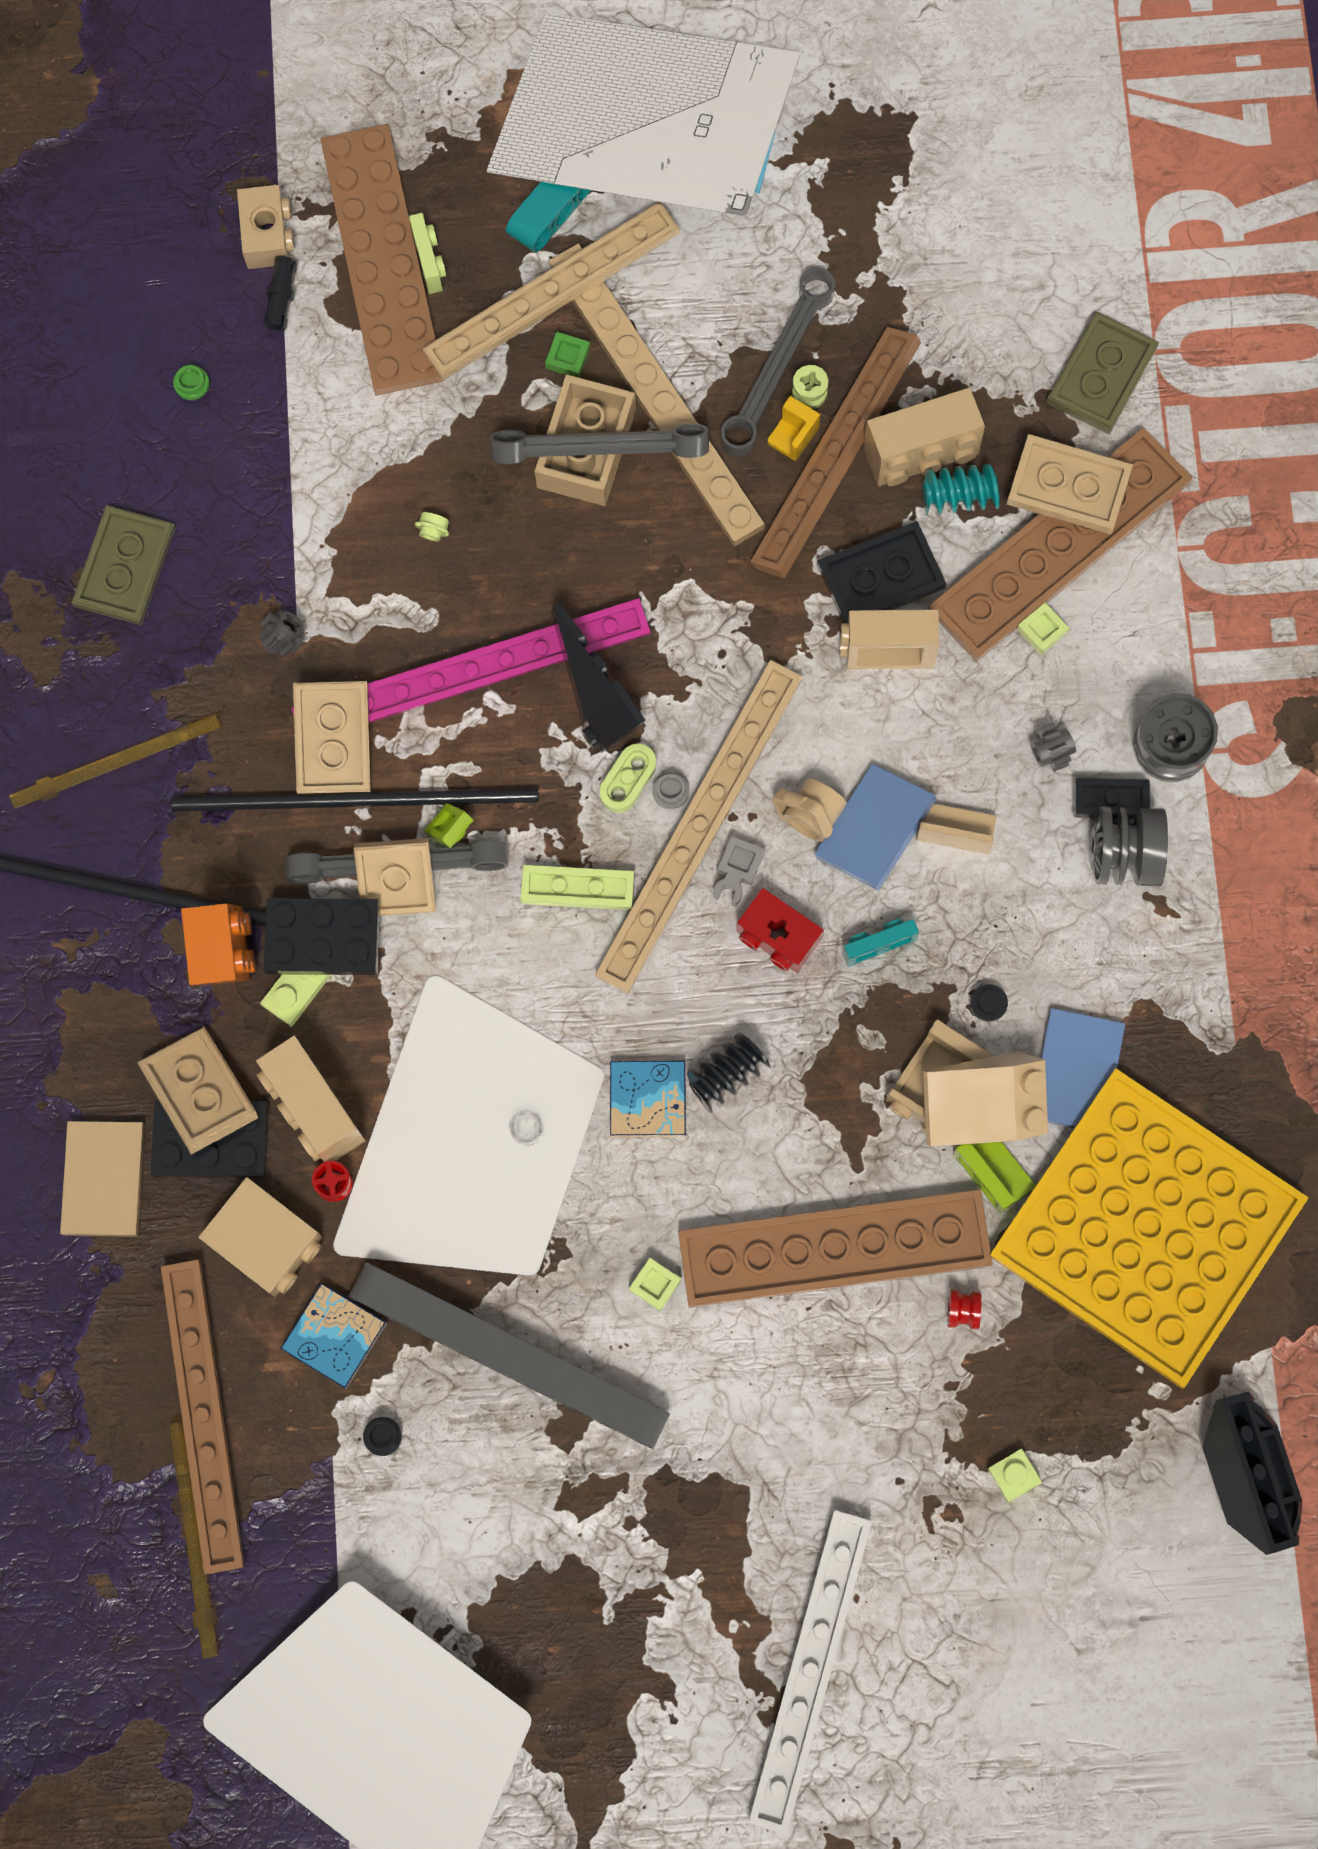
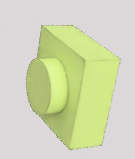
M1046 602L1018 624L1017 627L1018 632L1040 655H1043L1068 634L1070 629Z
M649 1258L628 1290L661 1312L682 1279L652 1258Z
M1022 1448L988 1468L989 1473L1007 1503L1042 1483Z

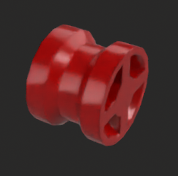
M326 1161L315 1169L312 1175V1185L314 1190L324 1200L340 1202L350 1195L353 1189V1179L350 1172L341 1163Z
M950 1289L947 1312L948 1328L968 1325L970 1329L979 1330L982 1308L981 1291L961 1294L957 1289Z

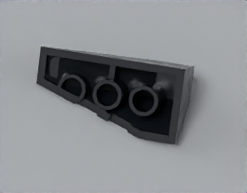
M559 602L553 606L551 615L581 722L585 727L581 732L592 749L598 746L603 753L638 730L646 720L620 682L616 680L610 683L607 679L609 673L605 667V662L599 654H596L594 651L587 652L585 647L588 646V642L584 634Z

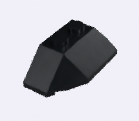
M1249 1391L1216 1400L1202 1448L1227 1524L1265 1555L1298 1546L1300 1536L1297 1533L1301 1524L1302 1498L1278 1425L1261 1406L1254 1402V1397Z

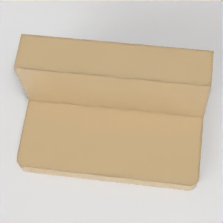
M934 804L923 822L920 823L917 841L989 854L993 845V834L997 816Z

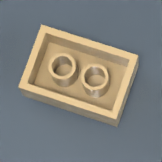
M566 374L546 435L629 432L636 412L635 393ZM622 454L539 457L535 468L537 488L606 506Z
M970 387L867 420L863 449L877 487L885 484L896 486L905 482L910 476L919 473L925 475L927 469H933L935 473L944 465L953 462L964 464L973 460L979 454L985 425Z
M295 1035L256 1060L262 1069L261 1072L256 1074L258 1079L274 1100L278 1097L281 1098L283 1102L277 1105L278 1109L294 1131L301 1128L303 1133L298 1136V1139L314 1161L320 1158L324 1162L337 1161L365 1142V1139Z

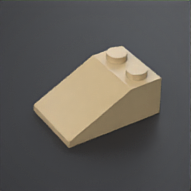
M1017 1051L923 1070L926 1144L928 1146L1017 1141L1048 1134L1045 1059Z

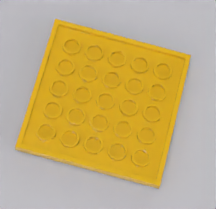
M1115 1068L992 1250L990 1256H992L994 1261L1183 1389L1309 1197Z

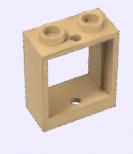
M938 610L849 611L848 623H841L840 657H847V669H934L939 649Z

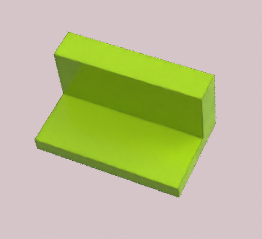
M1002 1142L961 1144L953 1153L957 1161L999 1214H1002L1036 1186Z

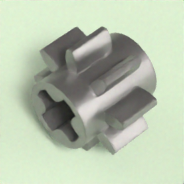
M279 610L275 615L269 613L260 623L261 627L264 628L259 633L261 643L271 654L285 657L288 652L294 654L304 644L300 639L305 633L303 624L296 615L290 612Z
M1054 723L1037 729L1038 733L1035 734L1037 740L1031 742V749L1039 766L1050 765L1053 772L1069 766L1071 761L1070 755L1076 753V746L1068 729L1056 730Z

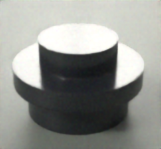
M992 984L978 987L970 999L972 1013L984 1022L999 1020L1005 1014L1008 1007V999L1005 992Z
M378 1417L371 1420L365 1427L363 1441L371 1453L377 1456H388L393 1454L401 1445L402 1431L393 1419Z

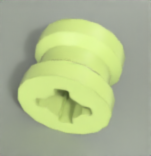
M806 365L798 369L793 377V398L811 409L820 407L827 398L829 379L826 372L816 365Z

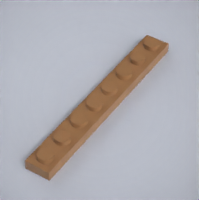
M891 327L886 328L750 562L755 569L785 579L865 439L867 420L879 417L919 348L921 342L916 334Z
M193 1260L161 1266L204 1575L245 1568L201 1261Z

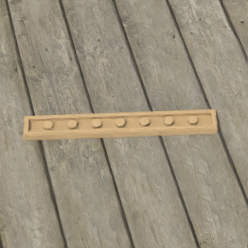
M657 202L422 348L423 353L442 381L675 237L679 234V227L661 202Z

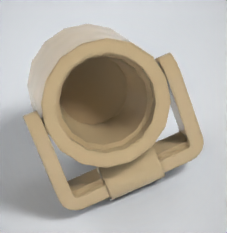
M811 778L805 780L798 793L781 788L772 797V802L781 821L788 823L797 832L817 842H823L825 838L831 836L833 832L832 827L847 805V802L839 793L824 783Z

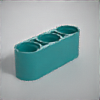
M540 182L512 215L507 224L506 233L532 252H539L591 190Z

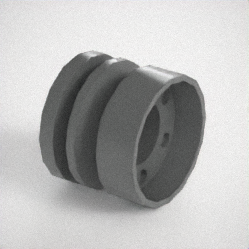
M1172 693L1159 697L1147 707L1134 734L1133 750L1138 764L1148 775L1160 781L1180 782L1193 777L1204 767L1217 743L1218 725L1214 713L1202 700L1190 694ZM1169 735L1173 736L1175 741L1180 742L1177 749H1173L1171 743H1165Z
M1099 806L1091 833V863L1094 866L1095 882L1107 885L1112 868L1114 883L1122 885L1127 868H1132L1134 882L1137 886H1162L1166 873L1168 853L1166 810L1164 808L1139 807L1135 815L1134 824H1129L1125 807L1118 806L1113 823L1111 808L1109 806Z

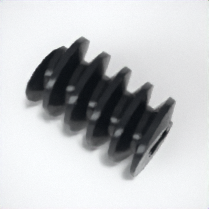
M738 1032L734 1036L737 1047L727 1041L723 1043L722 1047L725 1056L718 1051L711 1052L710 1056L713 1065L705 1060H701L699 1062L701 1074L693 1069L687 1071L691 1090L709 1113L713 1112L710 1103L711 1099L716 1100L722 1105L725 1103L722 1094L724 1089L732 1095L737 1094L734 1085L736 1080L745 1086L749 1085L746 1077L748 1071L757 1077L761 1075L758 1063L761 1062L771 1068L769 1061L759 1047L742 1033Z

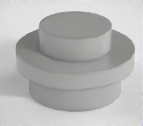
M665 773L654 782L653 797L659 806L665 809H676L687 801L689 785L683 776L677 773Z

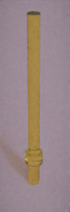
M214 714L52 779L50 776L35 781L36 785L9 795L15 809L41 798L43 801L58 796L57 792L219 729L221 728Z
M183 1422L170 1424L169 1428L196 1610L192 1612L194 1628H198L202 1659L218 1657L214 1625L218 1623L216 1609L211 1608L207 1575H204Z

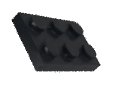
M918 521L817 561L818 569L843 623H848L849 611L894 610L946 588L944 577Z
M267 898L264 973L286 975H377L380 921L379 899Z
M155 1100L150 1175L153 1177L266 1178L269 1103L267 1101H250L257 1112L258 1119L190 1154L159 1100Z

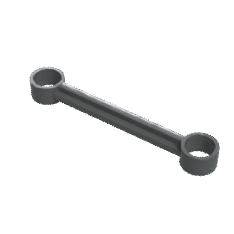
M819 267L811 268L801 276L799 286L800 299L740 413L737 416L730 417L722 425L721 445L729 455L744 457L754 450L757 442L756 425L817 310L827 307L834 298L835 280L828 270ZM820 280L829 286L830 291L824 296L814 297L809 295L804 288L810 281ZM741 427L747 429L752 438L744 445H733L726 439L727 432L733 428Z
M683 424L668 431L526 435L519 430H502L490 436L491 457L494 462L501 464L519 463L526 460L527 457L673 452L679 457L696 458L704 456L709 452V430L706 426L700 424Z
M484 840L474 842L470 846L452 847L451 849H430L432 871L472 868L477 871H496L508 867L507 843L504 841ZM300 853L285 858L286 881L289 883L312 884L322 881L323 878L357 876L354 854L321 856L313 853Z

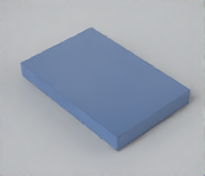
M872 764L832 827L833 832L831 836L825 838L815 852V856L818 860L879 891L915 835L920 823L923 822L936 802V797L934 794Z
M1053 1008L1050 1009L1041 1058L1045 1059L1048 1123L1069 1128L1077 1126L1114 1069H1117L1125 1023Z

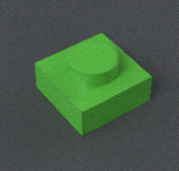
M556 332L545 361L546 369L580 378L591 348L590 342Z

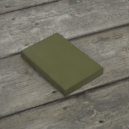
M1095 312L1049 394L1046 404L1110 435L1157 350L1159 342L1099 312Z
M106 505L73 596L72 605L79 609L142 626L176 530L174 523Z

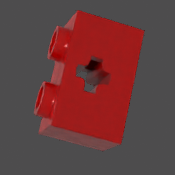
M762 888L737 922L736 932L740 934L739 940L755 951L761 948L770 954L769 960L781 970L787 972L790 968L798 973L822 940L824 929ZM780 928L785 930L784 937L778 936L775 940L771 938L772 930L778 931Z

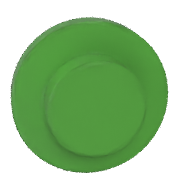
M186 365L180 368L173 380L176 393L185 400L200 399L207 393L210 384L207 373L202 368L194 365Z

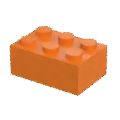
M232 904L182 908L189 985H214L250 981V973L256 972L254 951L248 950L246 935L252 934L250 914L244 913L242 906Z

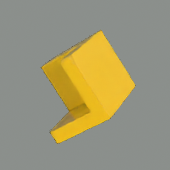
M790 396L782 407V419L768 438V445L796 462L819 430L820 414Z

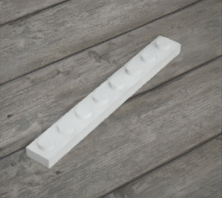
M836 1510L833 1512L749 1817V1824L785 1835L788 1833L872 1524L870 1520Z

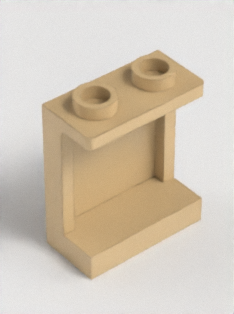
M937 1019L926 1039L894 1087L887 1094L886 1101L891 1104L889 1109L905 1120H908L910 1117L923 1124L921 1130L926 1133L923 1070L983 1059L993 1055Z
M246 1177L198 1238L269 1294L276 1297L279 1292L285 1294L292 1287L298 1277L294 1273L303 1261L308 1264L321 1249L319 1241L322 1239V1236Z

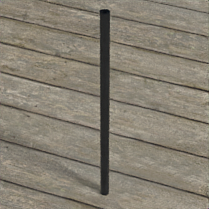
M538 788L190 796L172 797L171 809L172 812L417 806L445 805L446 803L450 805L539 802Z
M0 856V871L178 909L226 904ZM243 907L244 913L250 914L251 924L266 927V912Z

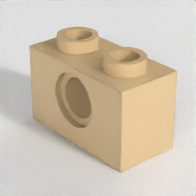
M279 185L237 189L242 253L247 268L273 267L275 257H289V251L295 250L292 229H286V219L292 218L289 197L283 198ZM265 224H274L270 229H260Z

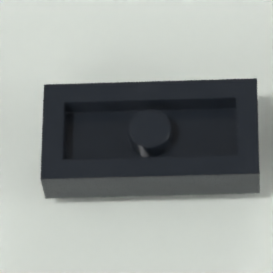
M1075 778L1074 818H1096L1099 806H1109L1112 818H1115L1116 810L1120 806L1126 808L1128 819H1135L1139 807H1150V780Z

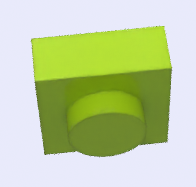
M446 803L424 832L432 840L451 849L456 842L463 838L466 829L473 822V819L465 811Z

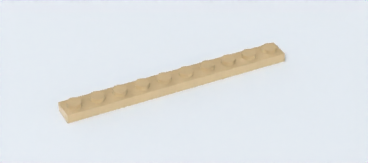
M579 243L548 260L550 269L582 250ZM604 281L572 300L631 392L635 393V398L657 431L673 430L676 426L683 424H698ZM710 441L709 452L701 457L684 458L676 456L672 452L734 547L764 530V522Z
M772 660L769 661L599 966L595 978L629 995L795 695L803 676Z

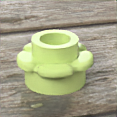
M422 512L419 522H415V527L420 529L419 536L427 540L439 542L441 537L449 535L447 530L449 520L440 515Z

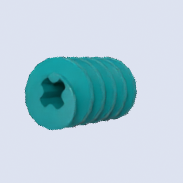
M984 464L981 475L976 465L969 466L967 476L961 466L955 467L952 477L947 468H941L938 479L933 469L926 470L922 487L926 515H928L930 505L934 504L938 514H942L945 503H949L953 513L957 512L959 502H963L966 510L971 511L974 500L978 501L981 510L986 509L988 499H992L996 509L999 508L997 475L990 464Z

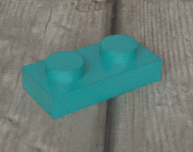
M902 918L895 919L882 926L883 931L870 936L868 932H862L850 937L847 940L848 944L844 945L842 953L847 966L851 967L917 941L919 931L914 919L906 922Z

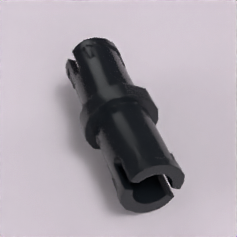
M286 256L275 257L271 286H268L266 289L268 304L263 325L273 331L286 330L289 303L294 300L295 295L292 285L297 262Z

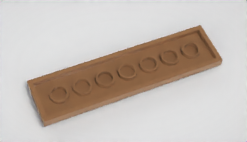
M384 124L320 138L375 396L443 382L424 355L422 349L436 339L389 125Z
M1144 427L1108 456L1109 458L1133 464L1112 535L1038 514L929 605L928 610H938L939 623L976 663L1014 632L1018 624L1043 603L1046 602L1047 604L1191 483L1193 477Z
M981 1189L678 1231L688 1308L993 1266Z

